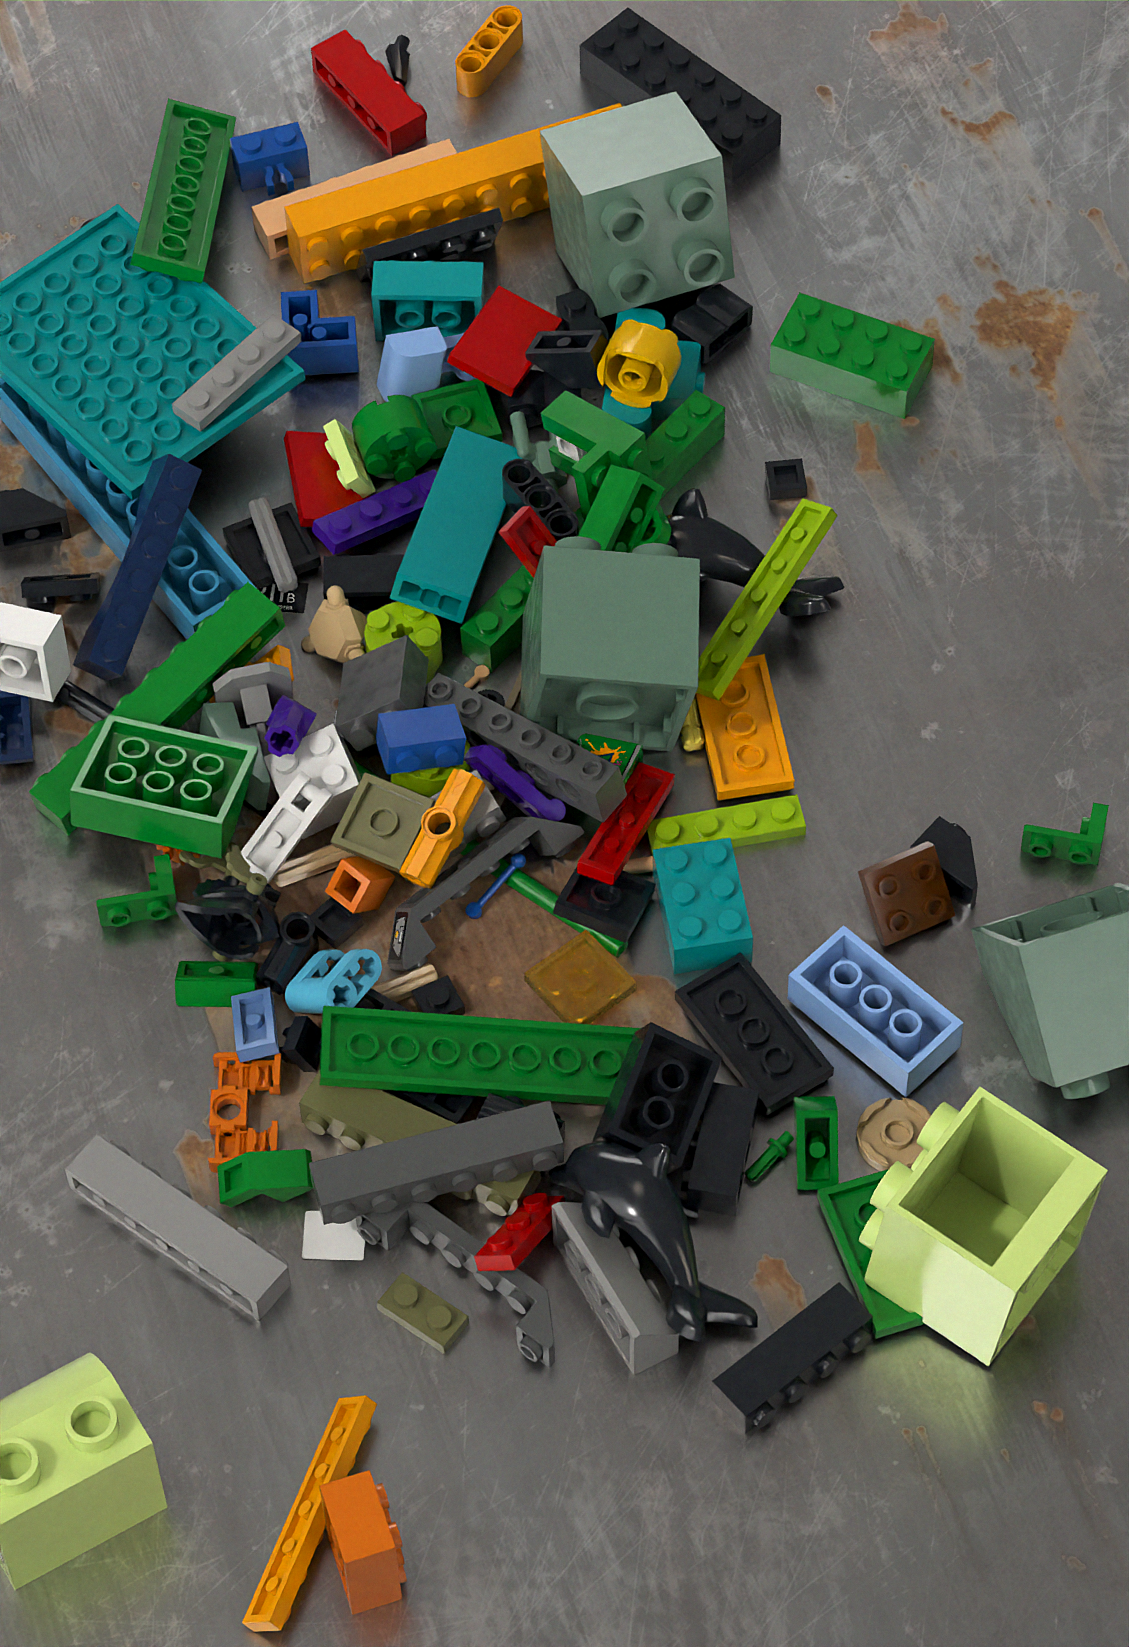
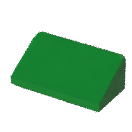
M179 962L175 977L176 1004L178 1006L232 1007L231 996L257 990L258 982L256 975L259 971V963Z

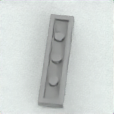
M272 314L172 403L173 413L201 432L301 342V332Z

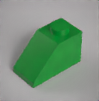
M835 1096L794 1097L797 1190H818L839 1184L838 1109Z

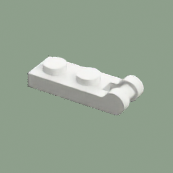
M303 771L299 772L241 851L244 859L251 866L250 872L262 874L266 877L267 883L272 880L333 797V794L323 787L320 790L310 782L311 777ZM300 794L311 802L305 811L294 804Z

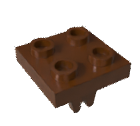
M929 841L858 871L878 940L884 946H888L955 916L935 845Z

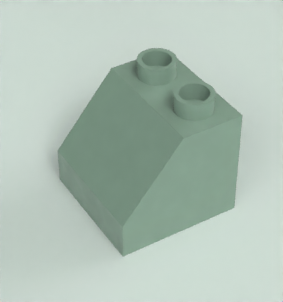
M1116 883L972 928L971 931L983 975L1030 1075L1055 1088L1060 1087L1065 1099L1088 1097L1107 1090L1111 1086L1107 1071L1129 1064V886Z

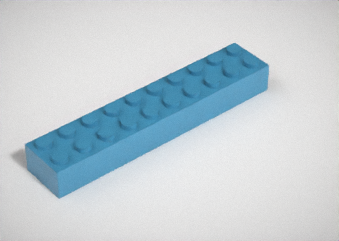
M0 378V419L122 562L136 522L139 497L132 501L11 386ZM187 508L152 599L182 635L188 639L197 631L198 625L205 617L213 615L224 605L225 599L231 592L239 590L247 582L251 585L253 583Z

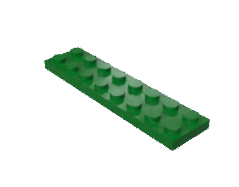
M168 98L130 265L140 267L148 272L156 271L174 276L182 281H193L202 284L231 146L230 138L233 136L236 122L235 116Z
M323 1006L319 1085L488 1097L489 1093H493L502 1097L516 1096L519 1099L606 1105L633 1035L641 1028Z

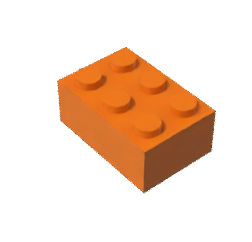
M370 1470L319 1485L328 1541L352 1615L402 1600L400 1584L407 1582L403 1567L405 1561L401 1550L403 1545L396 1522H391L388 1511L390 1508L383 1483L375 1485Z

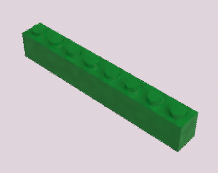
M249 582L239 590H234L227 596L224 605L213 615L205 617L198 625L197 631L186 641L178 643L171 651L170 657L159 667L151 669L145 675L142 684L131 694L124 695L109 715L179 730L203 706V703H206L214 696L213 683L230 669L244 667L286 626L281 609ZM107 717L104 720L97 721L90 728L88 735L77 746L69 748L62 755L60 762L49 773H44L37 778L32 789L29 791L36 809L68 836L78 827L71 825L70 789Z

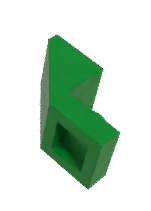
M307 1149L246 1152L218 1165L220 1203L233 1207L260 1194L285 1202L312 1190L313 1186L309 1163L312 1162L311 1151Z

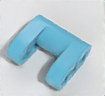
M336 949L318 951L288 984L285 991L286 1004L293 1012L300 1014H322L323 1006L354 1008L381 975L382 964L378 954L369 949H354L346 954ZM333 960L332 970L327 975H324L329 969L326 961ZM358 960L365 961L362 966L365 974H356L360 969Z

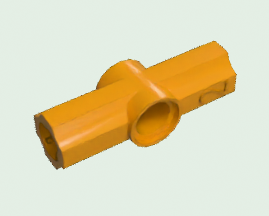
M453 769L435 805L429 808L422 816V829L399 871L401 876L423 888H432L450 852L456 849L463 840V828L486 786L482 780L462 769ZM451 823L447 832L439 835L434 834L435 829L440 824Z

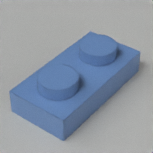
M270 987L231 996L235 1046L240 1063L278 1054L279 1044L275 1006Z

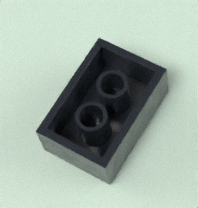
M652 1022L645 1025L633 1035L592 1141L613 1142L631 1147L638 1152L649 1144L663 1143L671 1149L668 1174L680 1168L723 1057Z

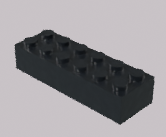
M628 7L579 45L580 74L624 106L676 91L722 155L724 177L732 183L781 144L782 115Z

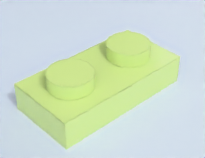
M336 419L324 425L323 428L328 438L325 446L330 456L339 465L340 469L337 471V476L346 490H354L362 498L375 492L376 490L360 456L352 432Z

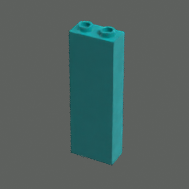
M457 426L455 427L397 572L390 599L462 624L507 506L503 499L502 469L507 462L513 459H522L518 456L516 447Z

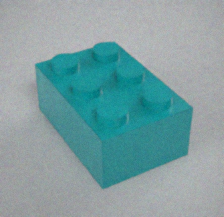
M374 261L371 296L375 341H385L386 335L436 326H438L443 337L466 332L485 305L483 262Z
M731 838L653 849V879L656 884L655 888L674 974L713 969L740 952L751 963L753 935Z

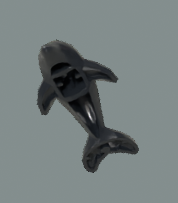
M692 488L683 493L678 498L672 513L666 515L671 526V536L667 545L674 547L678 551V557L700 559V582L710 578L745 587L765 557L746 537L708 516L700 489ZM815 575L797 579L779 606L780 613L786 616H801L831 610L826 598L823 596L840 591L845 587L837 576Z
M592 1142L575 1148L564 1164L558 1165L549 1171V1177L553 1183L573 1189L584 1196L581 1209L585 1222L600 1237L609 1238L615 1223L640 1246L657 1266L672 1290L666 1321L677 1333L690 1340L702 1342L705 1340L704 1326L707 1322L730 1323L749 1328L758 1327V1316L754 1308L742 1300L698 1280L695 1249L687 1217L698 1218V1210L679 1197L670 1178L667 1176L671 1149L666 1144L652 1143L638 1152L631 1147L613 1142Z

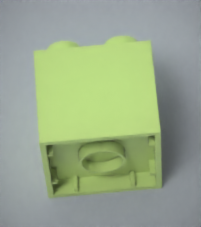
M979 1086L961 1111H958L946 1102L941 1103L937 1107L917 1139V1144L924 1149L916 1158L911 1168L896 1161L886 1172L871 1197L870 1204L877 1209L865 1225L859 1237V1242L872 1250L864 1278L867 1285L907 1312H916L923 1317V1323L989 1366L1078 1248L1108 1170Z

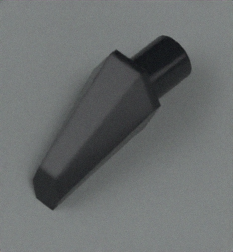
M399 35L394 44L388 45L385 53L394 81H399L405 87L410 53L406 50L410 40L404 35Z

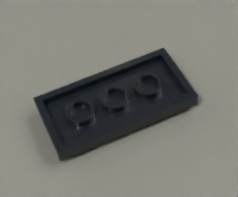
M495 208L362 249L356 267L360 282L371 280L372 283L374 261L424 262L438 259L439 262H447L458 257V252L470 248L472 252H479L491 247L503 223L500 209Z
M741 952L675 991L677 1003L718 1055L723 1057L722 1060L745 1088L759 1090L758 1105L766 1115L771 1114L794 1100V1097H799L833 1076L834 1067Z

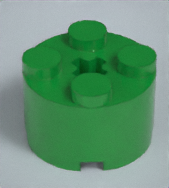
M391 395L387 396L388 402L377 405L375 400L364 406L356 414L352 421L353 438L369 474L379 478H395L398 482H405L412 479L416 474V470L430 459L436 452L437 445L418 402L409 396Z

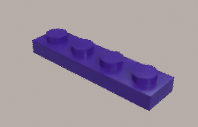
M433 469L316 519L313 522L312 532L335 555L414 521L421 515L437 472Z

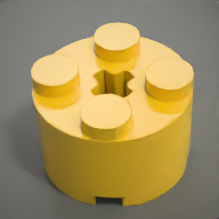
M632 319L625 320L613 333L598 364L597 377L602 387L605 383L612 390L611 397L630 407L647 408L651 406L652 402L659 400L660 403L666 397L681 364V352L677 345L678 338L676 334L670 330H661L653 325L640 323Z

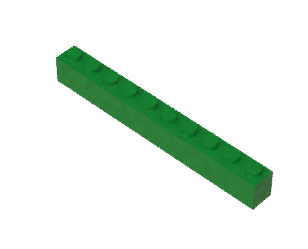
M695 390L646 439L653 479L665 488L660 500L725 435V407L698 390ZM580 507L574 512L578 518V534L585 522ZM524 565L460 628L462 654L478 665L487 666L490 673L522 643L523 613L534 580Z

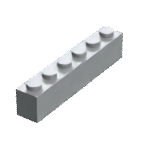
M96 1134L65 1168L70 1189L260 1321L290 1287L288 1263L283 1256L274 1250L267 1252L258 1246L253 1236L243 1228L238 1227L235 1230L224 1222L222 1215L213 1207L208 1205L202 1207L196 1203L190 1193L177 1183L170 1185L161 1178L159 1172L151 1164L144 1161L140 1164L131 1158L129 1152L119 1142L115 1140L108 1142Z

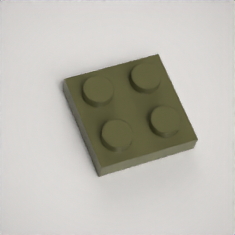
M365 772L330 842L336 848L399 873L422 829L421 819L423 814L433 807L436 802L433 799Z

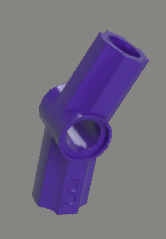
M283 694L266 722L269 728L264 738L268 743V751L278 757L285 754H294L302 738H304L312 725L317 713Z

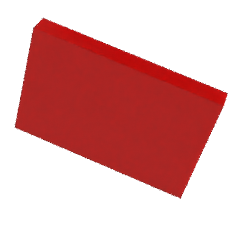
M498 286L450 352L447 363L512 397L534 365L527 360L525 352L538 331H558L563 319Z
M286 431L284 436L300 527H313L314 520L365 499L352 489L346 490L337 476V471L340 469L339 465L330 456L325 446V442L328 441L326 433Z

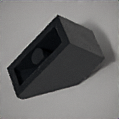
M604 330L538 331L525 352V356L528 361L567 387L593 390L603 388L597 377V367L608 346V341Z
M24 488L0 491V552L71 538L65 509Z
M939 816L910 846V849L927 841L934 844L949 896L969 910H972L976 905L978 882L971 837L958 824L949 823Z

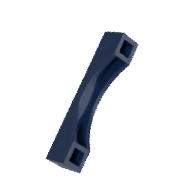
M171 454L153 460L140 492L136 522L125 556L105 600L85 632L73 666L105 681L123 675L202 469Z

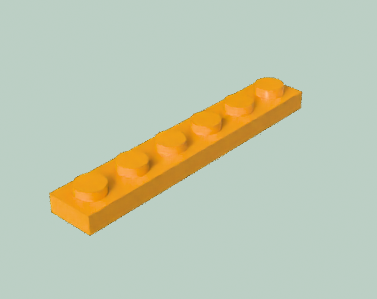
M366 1395L339 1398L242 1621V1624L253 1632L281 1631L291 1614V1606L300 1585L306 1579L307 1568L316 1547L323 1539V1531L326 1526L319 1485L345 1478L353 1468L356 1453L364 1435L371 1426V1418L377 1406V1403Z

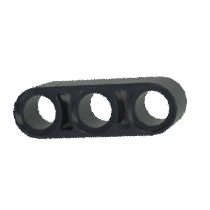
M513 459L504 465L502 469L503 499L515 514L521 507L531 506L556 541L579 535L576 514L530 461Z

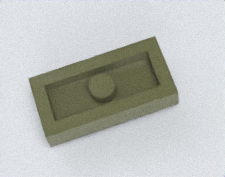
M403 1272L377 1301V1309L443 1354H445L469 1324L468 1315Z

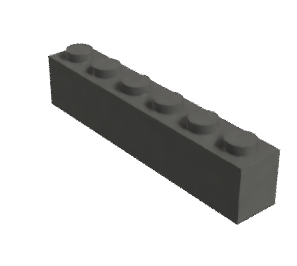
M546 1101L309 1163V1168L323 1224H344L360 1215L372 1212L386 1213L402 1204L414 1201L417 1203L428 1202L437 1195L452 1191L466 1192L479 1184L494 1180L497 1182L508 1181L517 1174L532 1170H550L557 1164L564 1162V1147L551 1103Z

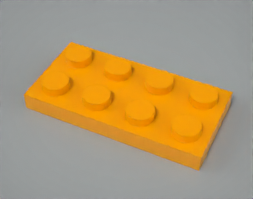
M765 654L746 657L719 701L696 693L694 696L718 801L794 789L795 780Z

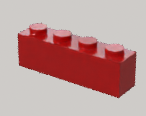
M345 29L311 47L313 72L391 156L426 137L425 121H427V113L424 107L419 102H414L407 95L404 86L399 81H394L387 74L381 61L374 60L367 53L366 47L361 40H355Z

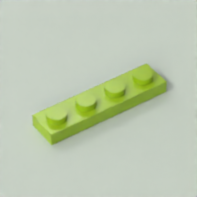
M798 794L655 819L651 822L645 833L651 856H653V849L731 838L732 846L735 848L806 835V824Z

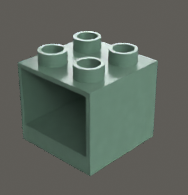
M676 91L539 131L556 252L579 288L585 291L592 299L598 318L735 278L722 155Z
M580 536L563 538L557 541L555 546L544 545L523 613L520 715L574 744L577 743L580 735L587 733L643 745L644 750L672 752L698 689L700 559L678 557V551L674 547L661 543H648L637 546L633 549L632 553L601 550L600 543L596 540Z

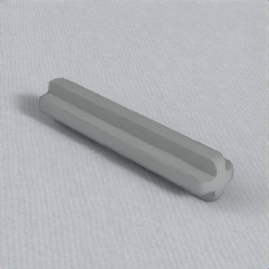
M260 497L257 500L253 499L249 502V512L278 590L282 593H286L289 590L294 591L298 587L297 577L269 502L264 497Z

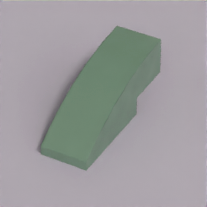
M233 702L203 703L199 725L200 735L258 747V755L244 800L257 810H266L270 778L256 728L240 729Z

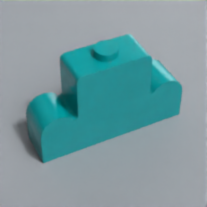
M631 308L617 314L615 331L628 319L650 324L661 330L665 329V319L656 310ZM678 340L677 345L681 352V364L666 397L660 403L658 400L652 402L651 406L647 408L630 407L611 397L612 390L606 385L602 410L644 432L647 439L652 434V419L666 420L695 390L704 394L706 373L700 372L701 345L698 342Z

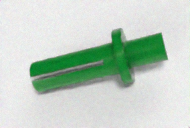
M785 1131L777 1140L770 1138L767 1141L769 1147L745 1171L746 1177L750 1181L755 1182L779 1156L785 1158L788 1155L786 1148L794 1140V1137L788 1131Z

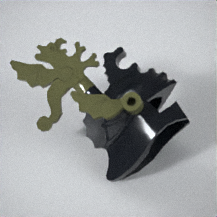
M230 842L222 859L207 855L195 858L193 854L185 850L179 854V858L183 862L189 863L193 867L200 869L215 867L225 872L223 880L207 879L203 883H198L196 889L192 892L195 899L178 900L175 903V910L184 924L199 940L213 950V956L220 961H227L228 958L238 960L253 958L260 948L258 944L271 941L280 936V924L274 909L281 893L267 883L265 876L250 872L251 866L241 853L244 846L240 842L238 845ZM240 881H242V882L246 883L247 885L244 886V885H239V884H240ZM240 945H251L249 947L239 949Z

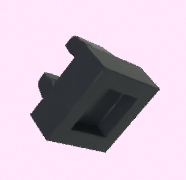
M295 1016L291 1027L283 1030L282 1035L286 1040L284 1046L279 1047V1053H281V1058L284 1062L296 1064L303 1072H316L320 1064L321 1049L318 1048V1043L321 1040V1029L308 1016Z

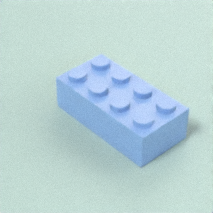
M844 925L788 975L787 999L905 1097L961 1047L963 1022Z

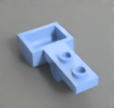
M438 326L386 335L376 384L382 398L388 402L387 396L405 395L411 397L413 394L437 389L441 373L454 371L460 379L465 381L477 379L447 363L450 352L464 333L443 337Z

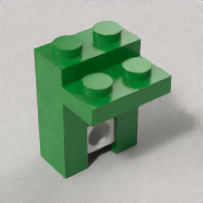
M566 390L541 412L544 429L556 435L558 447L553 445L548 449L551 463L553 466L574 477L584 520H586L610 465L640 472L654 481L644 432Z

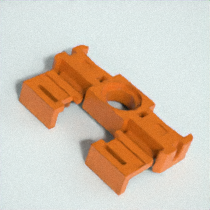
M217 1052L213 1055L214 1067H219L218 1089H211L209 1127L211 1135H216L214 1158H208L211 1172L218 1173V1165L246 1152L268 1151L269 1146H271V1151L279 1150L278 1121H272V1126L268 1128V1132L267 1130L256 1132L254 1128H248V1091H250V1095H256V1091L269 1090L270 1095H281V1053L275 1054L274 1060H251V1064L250 1061L240 1063L236 1052ZM233 1060L235 1064H229L228 1061ZM271 1077H272V1081H273V1086H274V1087H271ZM232 1104L240 1108L239 1115L234 1119L226 1120L218 1115L221 1107Z

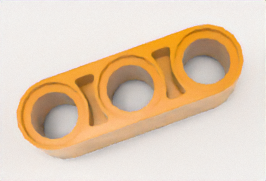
M503 5L496 8L455 60L457 90L463 96L477 97L482 95L522 46V13L518 8L511 5Z

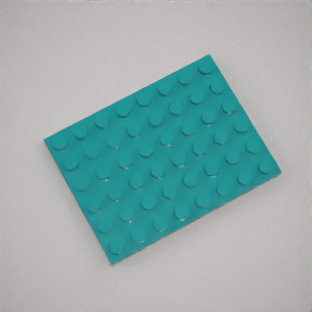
M116 204L0 282V377L133 501L140 496L153 460L171 454L185 462L190 461L305 380V373L297 363L286 355L201 432L174 414L172 403L257 328L204 280L202 284L193 281H182L174 276L156 271L148 272L140 267L130 265L139 222L119 204Z

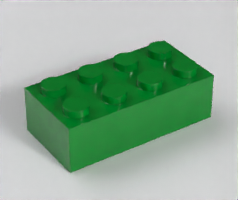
M799 292L770 345V372L905 419L933 366L935 339Z

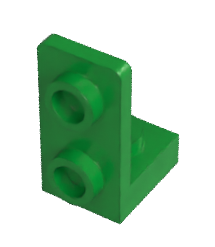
M1093 802L1091 817L1083 816L1080 834L1029 824L1024 825L1021 851L1031 853L1037 857L1049 856L1066 859L1075 864L1088 863L1098 865L1109 805Z
M169 854L153 856L156 872L148 873L151 891L98 899L96 901L101 926L111 925L120 927L127 925L129 922L147 919L162 920L168 916L178 914L175 910L177 898Z

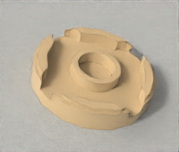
M890 1097L878 1100L868 1106L859 1118L856 1133L859 1153L868 1165L879 1171L890 1169L896 1161L911 1168L916 1158L924 1149L917 1144V1139L931 1117V1113L925 1106L908 1098L891 1100Z

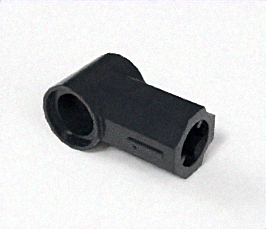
M298 911L292 912L283 918L280 924V936L277 938L256 975L257 982L266 988L270 987L271 992L275 994H285L290 981L304 967L306 961L318 952L319 939L315 922L310 915ZM297 934H307L302 939H292Z

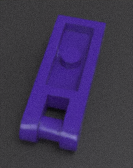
M492 745L473 746L465 754L464 761L474 770H477L484 779L528 817L560 821L564 818L566 812L564 803L559 799H547L534 787L535 781L528 774L521 770L515 771L505 762L507 757L498 748Z

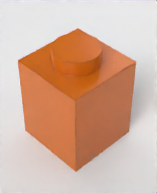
M361 857L343 858L325 892L353 914L377 910L396 876L383 866Z

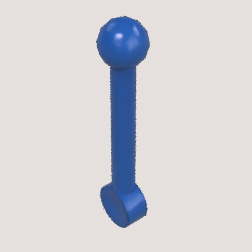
M515 853L512 855L511 864L478 901L471 902L466 906L465 912L469 918L478 919L482 915V907L517 868H522L526 864V858L523 854Z

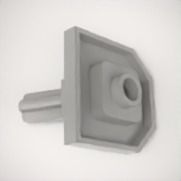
M264 662L230 669L213 683L215 703H234L238 719L245 718L247 728H256L262 753L265 757L271 754L268 751V743L264 738L269 728L266 722L283 694L293 699L289 668L271 662Z

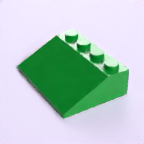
M108 715L70 789L71 825L222 859L235 831L258 755V747Z

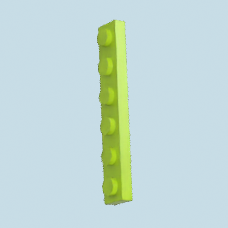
M802 498L700 655L698 663V689L696 693L719 701L837 518V514L832 507Z

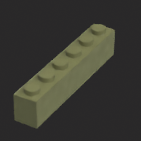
M320 1070L299 1102L302 1123L309 1130L316 1134L323 1135L326 1133L338 1138L346 1147L355 1151L457 1125L379 1089L319 1085ZM532 1170L517 1174L508 1181L497 1182L494 1180L479 1184L466 1192L452 1191L451 1193L461 1199L467 1200L471 1198L485 1204L487 1209L494 1214L500 1216L507 1214L511 1216L523 1203V1200L534 1193L541 1181L540 1171Z

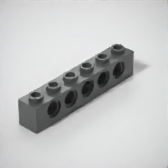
M440 673L425 687L423 708L455 704L470 748L480 745H492L498 748L507 757L505 762L515 771L521 770L528 774L535 781L534 786L603 823L627 796L620 768L613 763Z

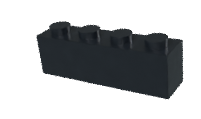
M838 1282L712 1380L711 1399L744 1434L748 1433L755 1426L757 1428L764 1427L773 1419L779 1407L787 1401L789 1403L797 1401L804 1395L812 1381L819 1376L821 1378L829 1376L838 1367L840 1359L850 1351L853 1353L859 1352L869 1343L872 1337L873 1316Z

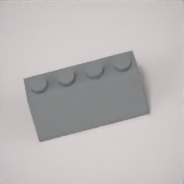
M558 1202L552 1205L553 1245L632 1373L636 1375L677 1354L678 1336L680 1334L668 1325L666 1314L659 1305L661 1299L654 1283L650 1279L644 1281L639 1273L640 1264L634 1251L630 1247L624 1248L619 1241L620 1233L617 1225L614 1223L609 1238L600 1237L585 1222L581 1209L582 1203Z

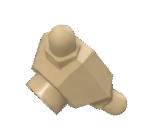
M334 585L327 590V600L324 599L308 628L310 635L302 639L301 648L308 653L316 651L323 658L344 664L365 654L366 648L363 641L365 640L364 631L367 618L362 612L349 607L348 599H345L344 591L340 586Z

